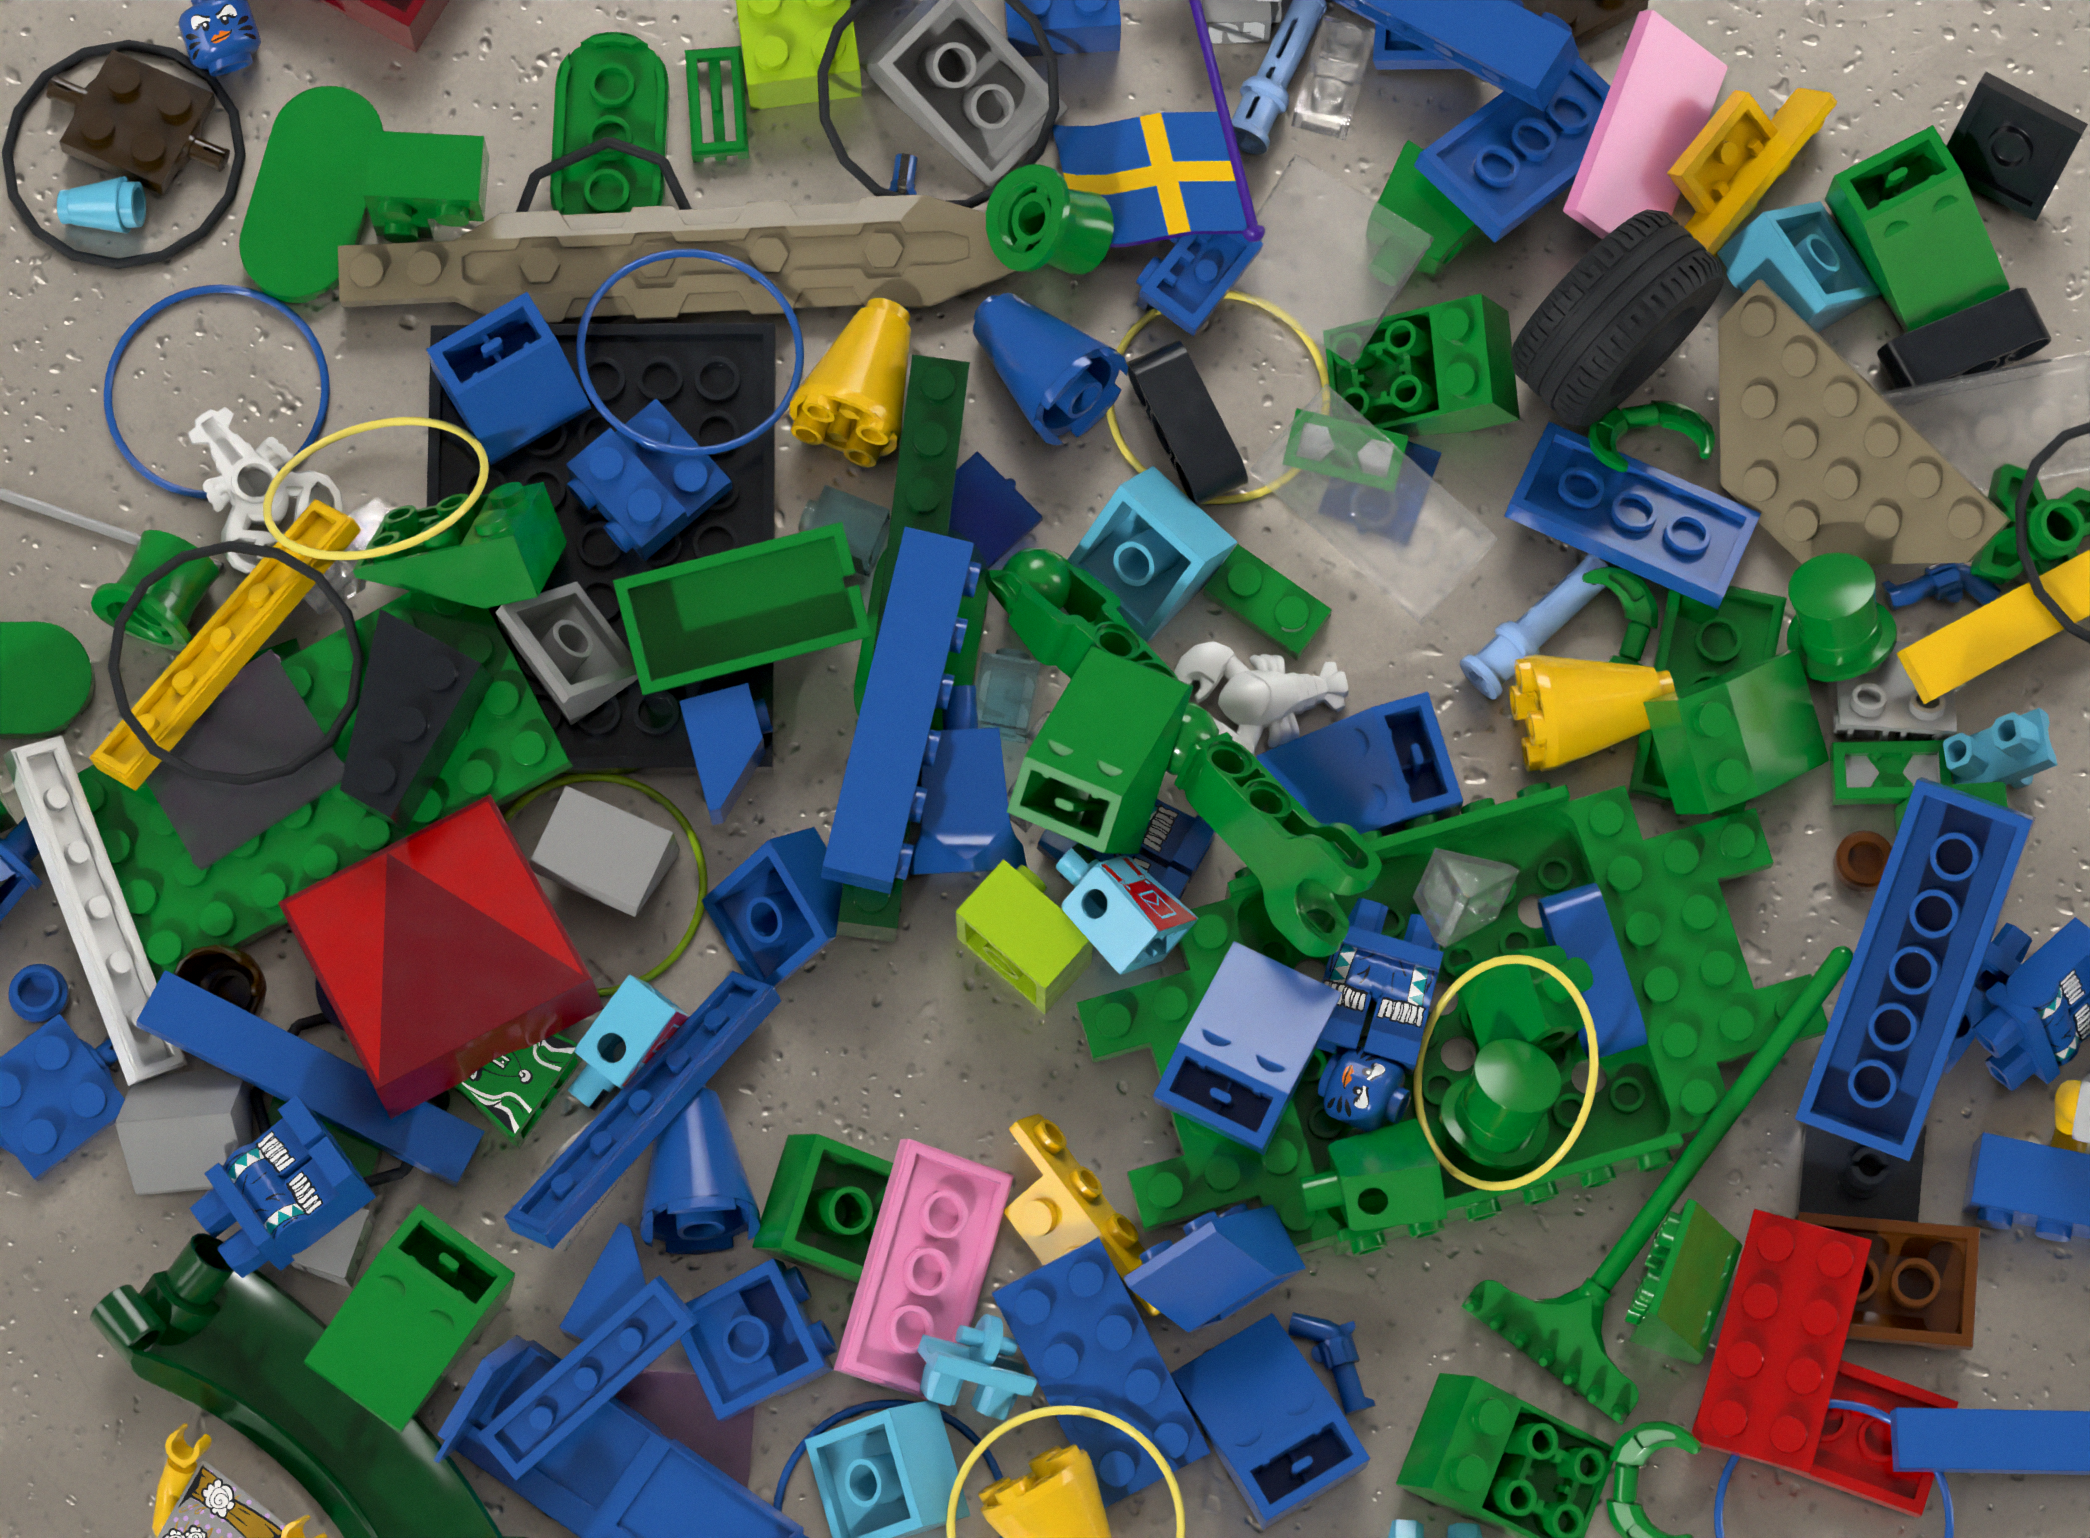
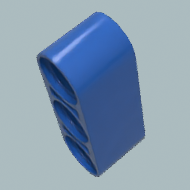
M1592 883L1537 899L1539 916L1548 945H1559L1565 950L1567 959L1572 957L1583 959L1592 971L1593 985L1589 990L1581 993L1593 1019L1598 1043V1058L1647 1044L1644 1021L1598 885ZM1584 1026L1577 1034L1584 1054L1589 1061V1045Z

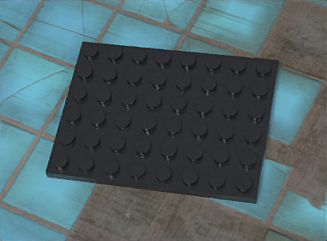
M775 323L588 325L585 339V360L591 383L603 404L624 424L653 400L657 399L697 444L702 447L717 445L739 438L761 425L776 410ZM548 324L584 391L591 409L495 464L490 465L488 461V479L481 495L489 494L495 488L510 482H520L522 486L544 482L567 544L541 593L578 582L632 654L613 580L775 539L776 423L762 435L745 445L729 451L708 455L732 481L733 488L646 561L633 548L625 553L605 531L604 525L609 521L595 506L589 511L585 510L566 487V484L571 481L566 464L609 428L614 432L617 429L596 409L583 386L576 358V341L580 324ZM431 325L430 346L467 325ZM430 363L429 418L455 424L471 433L434 374ZM428 427L427 507L435 506L443 499L452 495L467 494L469 496L476 486L480 473V461L476 451L462 437L446 430ZM501 605L490 607V610L494 618L496 619L499 627L500 624L496 615V611L501 607ZM508 642L573 764V767L560 774L698 773L679 701L745 683L749 685L753 701L764 698L773 730L771 733L762 735L766 753L754 773H774V662L645 696L642 695L639 679H637L579 721L570 725Z

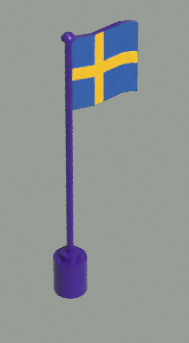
M1189 0L1217 111L1160 112L1095 126H1062L1055 124L1053 126L1063 175L1068 188L1098 193L1106 199L1111 208L1114 229L1110 247H1129L1193 234H1243L1244 238L1249 242H1258L1265 235V227L1258 225L1201 0Z

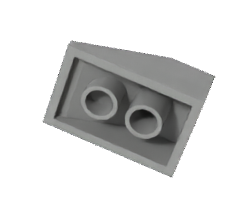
M923 0L860 63V66L901 110L987 187H992L1037 142L1049 109L1048 84L971 0ZM1060 97V109L1055 122L1069 109Z

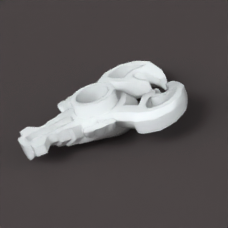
M226 407L218 412L210 409L195 419V428L188 432V437L192 445L208 444L211 449V457L216 464V470L220 474L217 477L204 481L202 485L204 492L207 493L209 503L213 504V510L219 512L228 502L232 504L226 524L221 531V543L235 541L268 547L274 546L278 541L270 532L249 530L251 523L266 526L263 517L265 494L273 478L279 472L277 468L285 465L292 459L293 453L287 452V448L283 444H279L278 440L274 437H268L254 450L249 443L229 429L234 413ZM311 470L290 472L279 485L272 502V517L275 525H280L286 516L289 497L297 496L294 522L314 499L343 512L341 491L328 475ZM235 552L223 553L234 569L248 575L264 558Z
M1214 641L1193 646L1179 659L1174 670L1175 675L1180 681L1188 684L1193 681L1200 682V689L1195 694L1198 704L1210 696L1223 675L1229 680L1220 693L1218 705L1232 722L1239 725L1237 733L1224 723L1216 719L1214 721L1219 729V735L1228 732L1233 737V741L1244 746L1253 756L1264 728L1269 727L1268 746L1275 748L1278 744L1282 745L1299 737L1300 732L1295 715H1300L1306 710L1313 709L1317 704L1323 702L1335 713L1345 709L1344 698L1349 695L1345 672L1337 670L1336 662H1325L1320 676L1296 674L1294 672L1285 674V663L1281 655L1270 656L1269 654H1262L1257 656L1254 654L1249 659L1257 671H1250L1235 656L1230 647Z

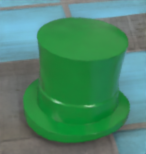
M1041 164L1022 166L1010 172L996 185L989 198L986 210V232L989 244L1000 262L1012 270L1032 272L1048 264L1071 275H1083L1092 271L1100 264L1113 238V214L1106 199L1098 193L1069 189L1061 174L1055 169Z
M159 530L144 531L141 534L128 567L116 583L102 584L96 589L91 601L93 612L102 621L114 628L116 618L141 579L180 552L197 547L167 532ZM205 557L185 562L150 586L127 621L124 633L163 648L182 652L193 639L187 630L192 615L204 595L219 577L218 567L213 560Z
M1826 553L1809 559L1795 570L1789 581L1788 596L1796 615L1789 625L1786 643L1788 650L1798 649L1806 676L1824 682L1851 679L1874 669L1891 654L1897 643V626L1889 611L1876 602V577L1873 569L1866 561L1848 553Z
M1507 1038L1495 1040L1485 1045L1479 1051L1472 1074L1457 1080L1446 1090L1439 1107V1121L1442 1130L1458 1150L1482 1165L1503 1171L1520 1170L1529 1167L1540 1157L1547 1143L1549 1133L1547 1111L1557 1100L1561 1091L1560 1072L1548 1054L1529 1042Z

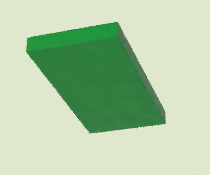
M1729 585L1719 609H1715L1669 589L1653 667L1656 672L1665 670L1670 672L1676 691L1775 656L1787 598ZM1649 729L1639 734L1627 793L1629 798L1674 807L1652 730ZM1747 801L1706 815L1721 818L1745 811Z

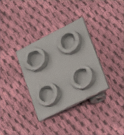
M1897 641L1891 654L1874 669L1851 679L1836 681L1838 710L1834 711L1833 733L1844 734L1845 740H1852V738L1873 739L1875 730L1879 731V741H1887L1889 731L1896 732V741H1905L1907 732L1908 741L1945 740L1957 734L1954 689L1924 704L1896 654L1915 642Z

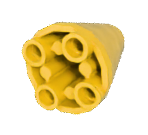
M872 298L867 302L866 307L861 308L794 392L789 414L794 420L791 427L793 436L807 444H824L832 449L844 452V456L850 462L862 467H874L880 456L889 455L897 448L901 436L911 328L908 325L910 314L903 306L888 299Z
M1536 654L1524 656L1522 659H1515L1514 669L1517 685L1509 687V699L1514 720L1524 719L1527 737H1522L1521 749L1526 770L1528 772L1556 770L1651 729L1643 702L1675 691L1670 672L1668 670L1656 672L1655 668L1650 666Z
M1076 1444L1063 1450L1059 1445L1049 1448L1028 1462L1032 1470L1030 1473L1011 1480L1009 1476L1003 1477L986 1486L978 1493L983 1503V1506L980 1508L983 1516L1003 1538H1112L1092 1461L1084 1449L1079 1450Z

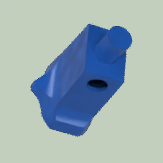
M975 685L952 686L947 710L942 709L943 730L940 731L941 736L934 766L922 764V787L928 788L922 812L921 831L913 849L909 875L993 871L1003 859L1014 869H1017L1021 864L1027 867L1023 844L1016 837L1010 823L1009 813L1006 812L1008 798L999 727L978 729Z

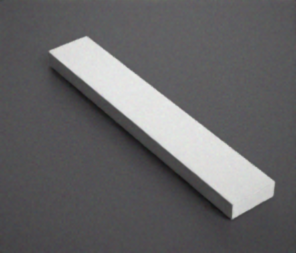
M63 736L11 749L3 755L128 1086L181 1069L187 1065L182 1049L136 1026V1021L157 983Z

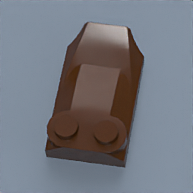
M1807 1212L1798 1213L1795 1220L1872 1240L1847 1339L1925 1346L1936 1351L1951 1349L1972 1350L1980 1242L1979 1227Z

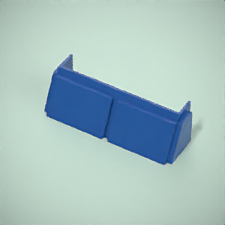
M515 1335L482 1359L437 1434L445 1441L434 1458L435 1462L440 1463L450 1454L457 1451L580 1538H809L803 1534L804 1528L677 1439H669L663 1435L660 1427L615 1396L524 1476L515 1481L477 1434L562 1360L535 1340L526 1341L518 1335Z

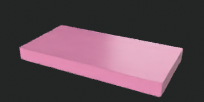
M1654 10L1639 11L1563 209V212L1602 240L1623 222L1646 209L1668 212L1672 216L1681 191L1668 176L1667 172L1706 126L1728 69L1726 64Z
M900 1139L833 1370L928 1401L920 1390L923 1370L926 1362L917 1351L921 1338L924 1334L957 1343L955 1337L958 1327L960 1325L971 1327L1014 1175L911 1139Z

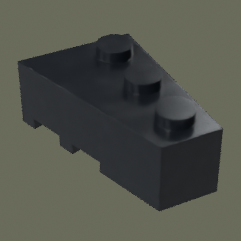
M380 609L340 790L356 805L406 831L493 683L494 678L478 661Z

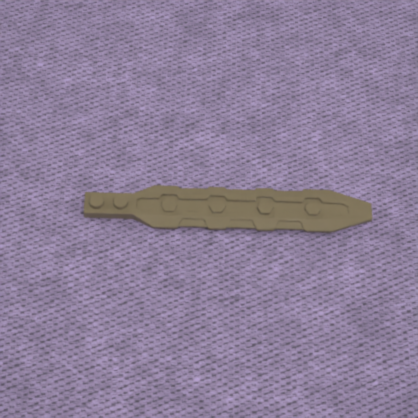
M924 194L861 197L859 202L789 205L786 200L747 202L745 207L675 210L672 205L633 207L630 212L561 215L558 210L507 212L494 216L453 241L338 246L339 302L342 307L458 302L485 316L528 292L547 324H561L565 318H582L586 306L594 293L613 273L638 258L674 249L713 251L750 265L762 273L780 290L792 307V310L794 308L860 305L866 307L867 302L872 298L888 299L900 304L904 308H926L1020 272L1006 267L994 254L986 232L985 212ZM680 257L647 264L621 278L601 298L591 317L634 315L637 320L675 319L680 313L749 310L752 315L785 313L772 294L757 280L743 271L718 261L695 257Z

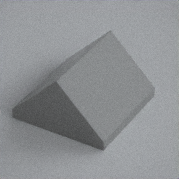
M578 582L542 592L537 598L501 605L496 611L505 638L570 725L579 721L638 679L632 654Z
M565 786L529 865L533 872L635 917L677 860L680 848L673 832Z
M222 1069L162 1074L131 1085L115 1125L135 1193L137 1195L211 1189L213 1186L204 1173L218 1162L223 1166L234 1151L244 1145L253 1143V1114L250 1100L252 1084Z

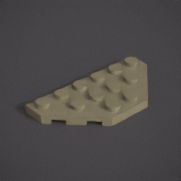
M1758 279L1718 321L1721 486L1741 505L1761 513L1758 522L1801 564L1813 557L1835 552L1858 556L1868 564L1969 563L2011 521L1763 280Z

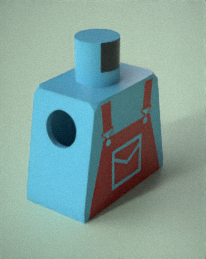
M1078 843L1068 850L1056 865V869L1075 887L1063 901V911L1120 975L1163 961L1199 919L1140 865L1126 855L1100 862L1083 844Z
M629 974L576 1046L574 1052L588 1064L567 1090L587 1107L596 1111L613 1088L618 1086L623 1089L690 1016L652 985ZM624 1041L626 1045L625 1055L620 1061L615 1062L614 1050L619 1043Z

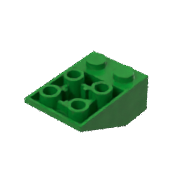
M1933 125L1834 175L1826 194L1825 202L1905 333L2010 290L1964 175Z
M1482 293L1324 331L1332 416L1335 418L1409 437L1470 432L1520 420L1516 378L1510 355L1512 341L1509 313Z
M510 482L495 488L489 494L480 495L464 516L441 533L398 552L359 559L353 569V573L358 579L485 609L537 598L563 552L567 541L544 482L522 486L520 482ZM467 494L452 495L443 499L435 506L416 509L413 505L393 509L383 517V521L372 539L368 542L365 550L394 544L432 528L455 512L469 496Z
M1091 646L1025 754L1006 812L1102 853L1138 854L1194 686L1096 646Z
M1688 1198L1679 1214L1669 1211L1665 1222H1662L1659 1231L1655 1233L1644 1266L1649 1267L1645 1278H1642L1639 1287H1636L1624 1319L1625 1322L1634 1325L1629 1339L1630 1342L1695 1366L1700 1363L1705 1355L1743 1246L1697 1201Z
M418 1204L378 1253L304 1360V1364L401 1434L509 1300L516 1273Z
M1439 1373L1396 1485L1446 1510L1515 1538H1584L1614 1462L1609 1460L1614 1447L1476 1376Z

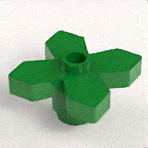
M2006 463L1993 471L1988 498L2011 521L2006 525L2007 529L1999 532L1973 559L1970 572L1975 577L2002 585L2024 571L2016 550L2015 501L2025 478L2026 469ZM2036 477L2026 503L2027 548L2039 576L2078 556L2075 549L2081 543L2082 538L2090 535V491L2076 487L2058 499L2047 500Z

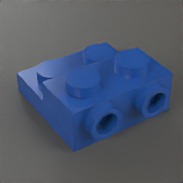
M657 399L653 400L625 424L641 435L658 442L676 446L700 447ZM611 428L566 464L569 478L571 479L566 484V487L572 496L587 511L595 506L609 521L604 525V529L615 544L625 553L633 548L644 561L733 488L729 477L708 455H678L658 451L630 439L618 430L614 432Z
M772 1258L685 1303L700 1322L682 1336L680 1341L718 1421L724 1422L775 1395L782 1397L834 1369L828 1356L837 1352L836 1344L829 1329L822 1320L812 1323L803 1302L811 1299L812 1295L804 1276L797 1266L787 1270L784 1262Z

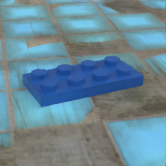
M1578 57L1544 111L1503 91L1420 152L1414 167L1496 243L1574 183L1611 86Z
M1548 422L1509 502L1504 517L1715 609H1719L1761 513L1621 452L1619 454L1629 465L1627 472H1618L1606 466L1591 451L1588 438Z
M1099 1236L992 1292L1001 1313L1050 1406L1071 1405L1092 1408L1116 1416L1129 1423L1154 1444L1165 1458L1172 1472L1211 1453ZM1055 1415L1070 1445L1076 1444L1079 1450L1084 1449L1092 1461L1104 1509L1165 1477L1148 1451L1121 1429L1086 1416Z

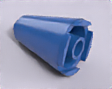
M1013 293L989 296L976 309L973 325L975 338L1032 428L1044 442L1055 446L1064 444L1058 436L1069 431L1076 437L1081 436L1103 418L1117 400L1122 389L1115 384L1119 370L1127 376L1128 365L1125 358L1114 348Z
M705 1084L653 1140L640 1220V1232L646 1245L652 1247L653 1238L664 1241L666 1252L673 1254H706L724 1251L734 1247V1236L747 1231L749 1241L757 1235L761 1227L760 1212L720 1097L714 1090L706 1088Z

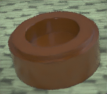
M1863 830L1849 834L1842 840L1834 855L1833 867L1837 878L1844 886L1857 892H1870L1878 889L1892 847L1883 836L1872 831Z

